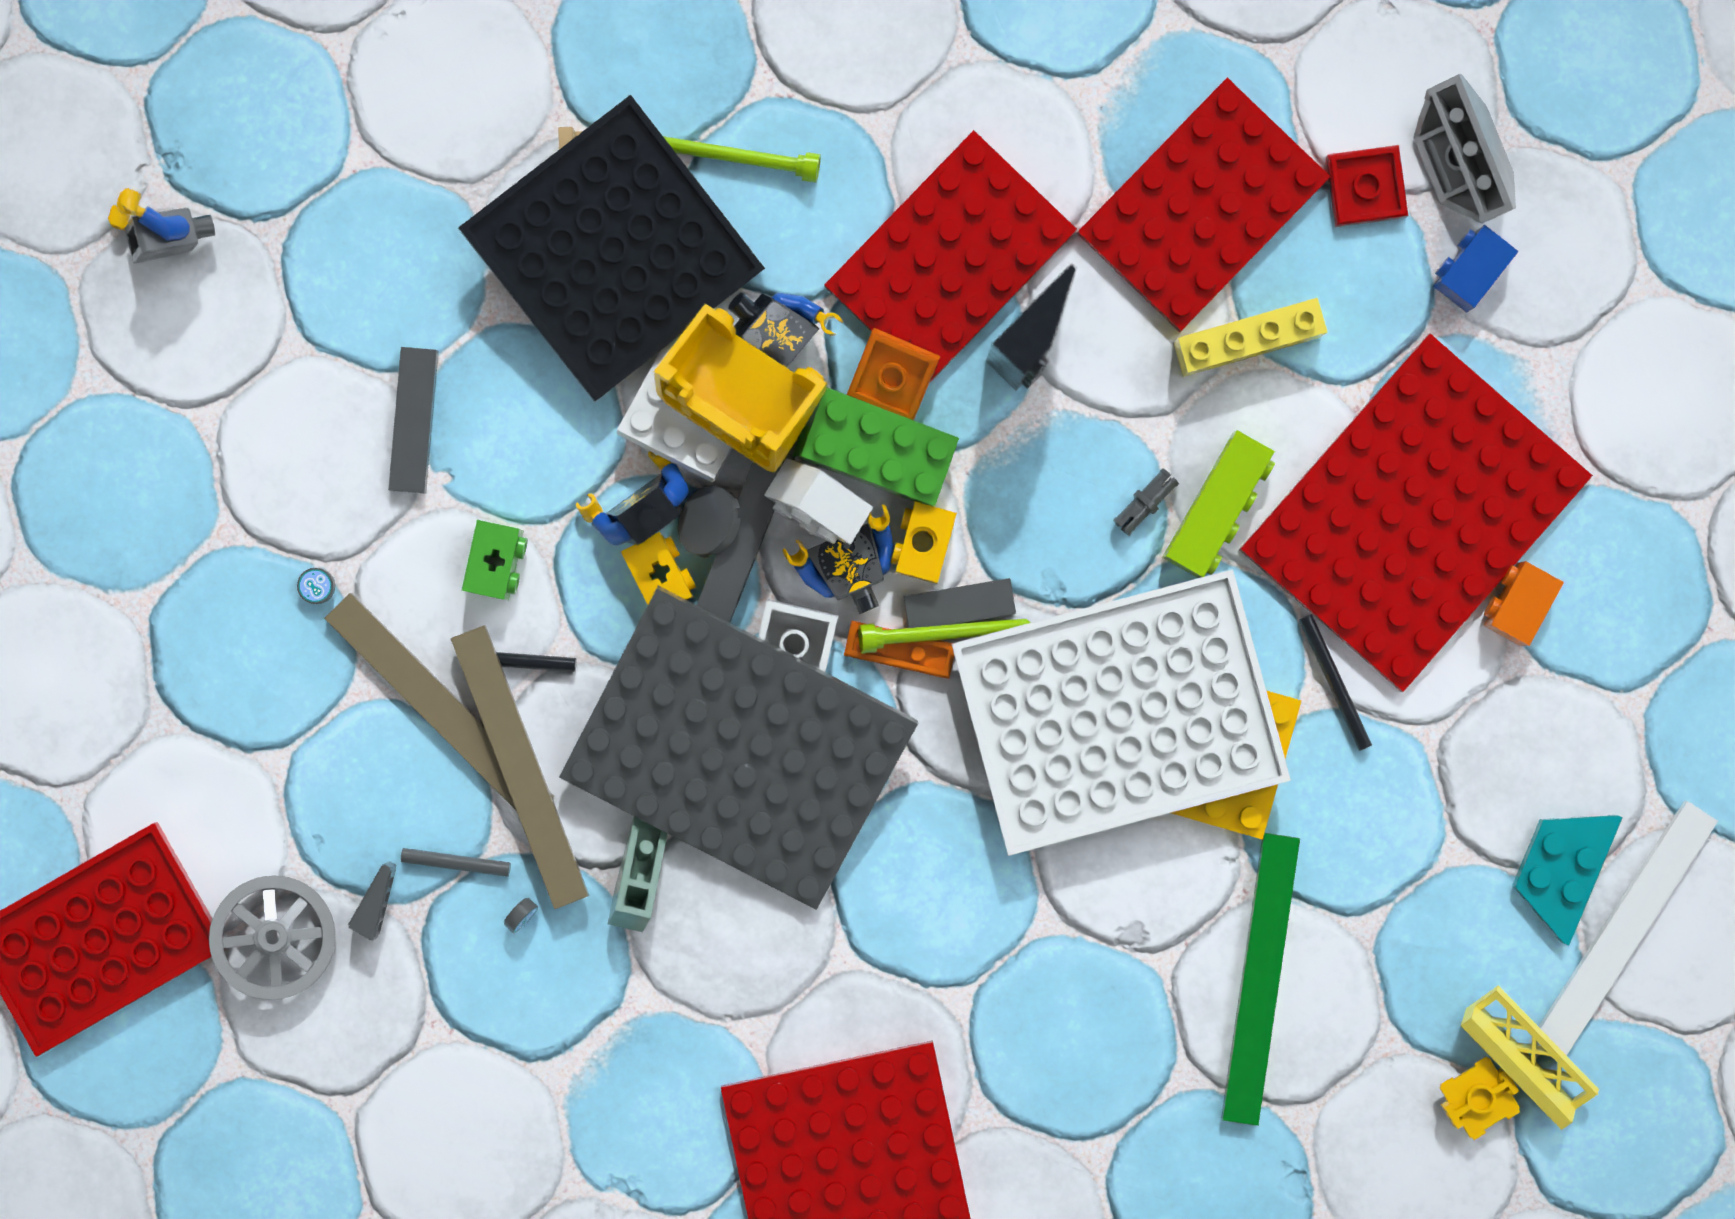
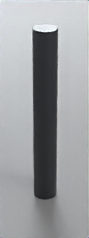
M496 652L502 667L576 672L577 658Z

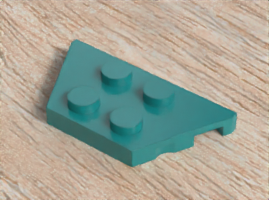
M1623 817L1550 818L1540 819L1512 886L1531 905L1532 910L1549 926L1557 936L1556 938L1563 944L1569 946L1622 821Z

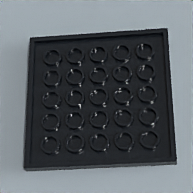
M631 94L458 227L461 234L594 402L680 336L705 304L714 309L765 269Z

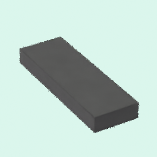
M1010 578L903 596L909 628L959 624L1016 614Z

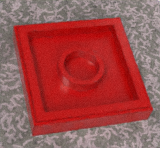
M1399 145L1327 154L1326 163L1328 174L1331 176L1329 178L1335 227L1402 219L1409 216Z

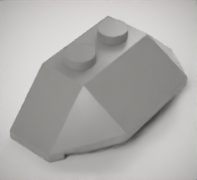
M1458 74L1428 88L1413 138L1440 204L1473 218V220L1479 223H1485L1516 209L1514 172L1486 104L1462 74Z

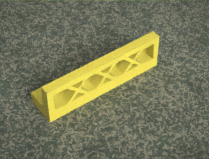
M1499 985L1466 1008L1460 1026L1561 1130L1573 1123L1577 1108L1598 1095L1599 1089ZM1497 1000L1507 1010V1019L1492 1017L1485 1007ZM1512 1028L1526 1030L1532 1036V1044L1517 1043L1511 1036ZM1537 1054L1552 1056L1557 1062V1070L1543 1069L1536 1062ZM1562 1080L1577 1082L1584 1091L1571 1098L1561 1088Z

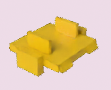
M1487 1056L1474 1063L1473 1067L1457 1077H1451L1440 1084L1439 1089L1447 1100L1440 1105L1452 1125L1456 1129L1463 1126L1467 1135L1473 1140L1486 1134L1485 1129L1506 1117L1509 1120L1520 1113V1107L1513 1095L1519 1092L1517 1086L1502 1068L1497 1070L1491 1059L1487 1058Z

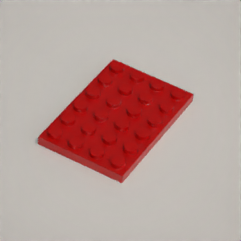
M1227 77L1081 227L1077 234L1178 332H1181L1331 176Z
M973 130L824 284V287L871 332L876 328L941 356L931 378V383L1077 231V228Z
M158 822L150 824L0 910V995L35 1057L42 1055L212 957L209 946V933L213 918Z

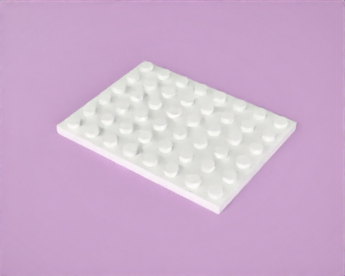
M1233 569L951 644L1008 856L1291 781Z

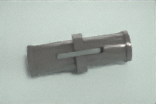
M1164 468L1160 470L1157 476L1142 491L1137 490L1133 495L1135 499L1113 519V522L1118 527H1122L1121 530L1128 536L1132 534L1135 528L1150 513L1155 514L1159 509L1157 505L1179 485V482L1174 477L1169 478L1171 474Z

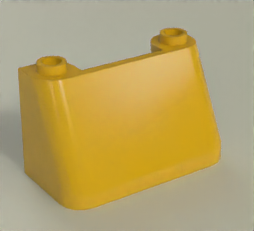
M705 304L654 370L657 395L672 409L767 471L775 472L787 456L826 392L827 383L824 377L811 367L806 369L797 368L795 372H792L737 336L733 325L734 319L729 313L721 308L714 310Z

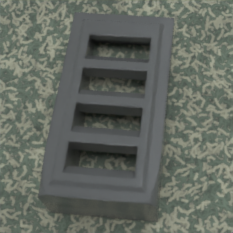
M391 861L382 864L348 923V928L371 941L378 938L396 872V864Z

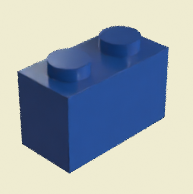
M1483 225L1476 232L1470 229L1457 244L1462 250L1455 259L1452 260L1448 257L1435 272L1440 278L1433 287L1466 313L1476 307L1519 252L1486 225Z

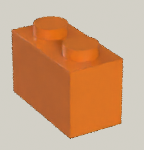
M1524 561L1517 563L1516 566L1511 565L1505 577L1501 580L1504 588L1499 597L1494 596L1484 611V616L1487 619L1483 626L1519 646H1530L1564 582Z

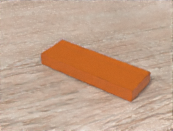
M851 620L844 656L946 679L950 678L954 660L951 645L953 643L933 640L885 644L883 648L877 649L876 653L861 654L858 628L859 625H864L865 623ZM882 627V630H891V629Z

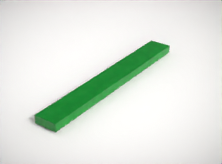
M1264 833L1261 842L1221 1119L1224 1121L1259 1126L1300 838Z

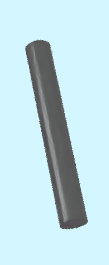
M403 848L401 853V862L498 876L509 877L511 868L510 862Z

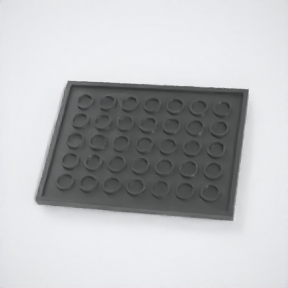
M658 586L559 778L817 910L915 731L918 720Z

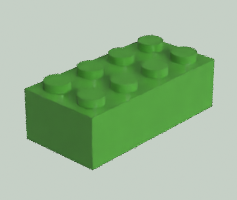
M827 388L802 429L792 456L913 502L935 506L959 438Z

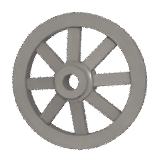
M277 875L254 878L232 890L218 906L210 926V953L220 975L239 992L253 998L265 1000L288 998L301 993L314 984L329 965L335 947L333 917L321 896L314 889L299 880ZM274 889L288 890L300 896L280 920L276 918ZM260 890H263L265 921L263 922L239 904L243 898ZM309 903L317 913L321 927L289 930L288 927ZM230 912H233L253 928L255 933L223 937L224 925ZM271 930L277 931L280 935L279 941L276 944L267 943L265 939L267 932ZM322 938V946L316 962H311L290 945V941ZM256 945L257 948L238 971L235 972L229 964L223 948ZM281 953H284L307 972L298 980L283 986L280 964ZM265 954L269 956L271 987L259 986L245 980Z

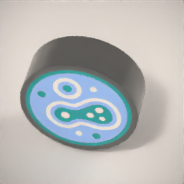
M310 568L300 575L297 582V590L304 601L312 604H322L333 596L335 580L324 569Z
M530 898L523 899L507 915L504 925L513 934L516 933L532 918L538 906Z

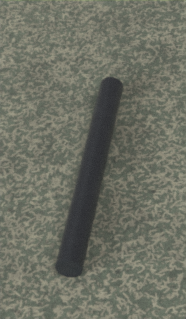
M1310 614L1299 619L1359 751L1372 746L1313 615Z

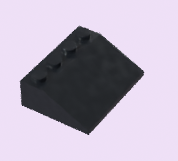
M1072 263L1023 311L990 347L986 362L1016 391L1022 385L1028 389L1042 375V372L1049 363L1046 356L1051 349L1077 269Z

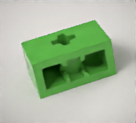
M477 520L461 591L509 601L510 594L515 595L519 585L520 574L515 573L518 559H524L527 549L528 538L523 537L524 530ZM500 551L499 557L505 559V563L503 566H497L494 572V565L488 563V559L490 556L496 557L497 552Z

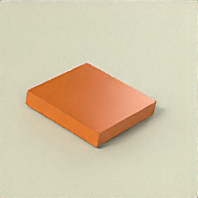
M874 328L846 395L915 420L941 356Z

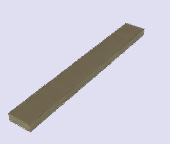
M349 593L324 619L516 810L484 725L352 593Z
M486 625L450 638L554 910L590 896Z

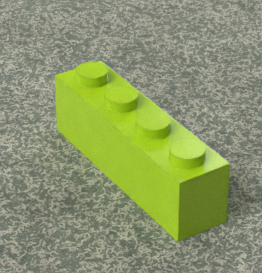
M1238 430L1233 432L1162 558L1197 578L1204 577L1206 573L1212 575L1222 559V556L1217 554L1224 542L1230 544L1240 527L1239 524L1235 523L1242 510L1247 513L1258 495L1253 492L1259 479L1265 481L1275 465V462L1271 460L1275 451Z

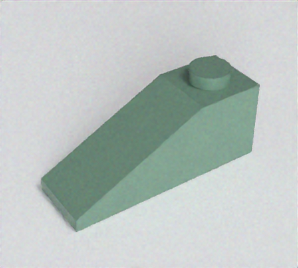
M633 816L607 924L643 932L651 919L668 833Z

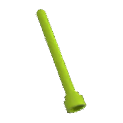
M663 136L672 149L679 154L795 172V176L802 177V181L817 183L821 154L806 152L805 155L799 154L798 158Z
M1012 619L882 630V627H875L874 624L859 625L858 628L859 646L861 654L876 653L877 649L883 648L885 644L980 637L1031 622L1028 619Z

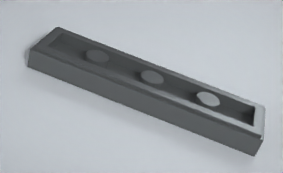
M401 347L389 491L426 494L438 350Z

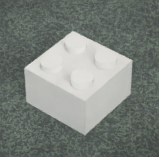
M787 458L764 496L775 503L773 509L788 519L793 517L800 522L799 527L816 538L820 536L832 544L840 540L851 545L873 508L822 470Z
M768 599L758 638L825 672L838 615Z

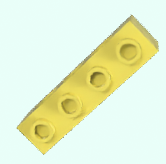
M1314 298L1178 337L1173 344L1182 375L1186 377L1315 340L1324 336L1328 331L1318 298Z

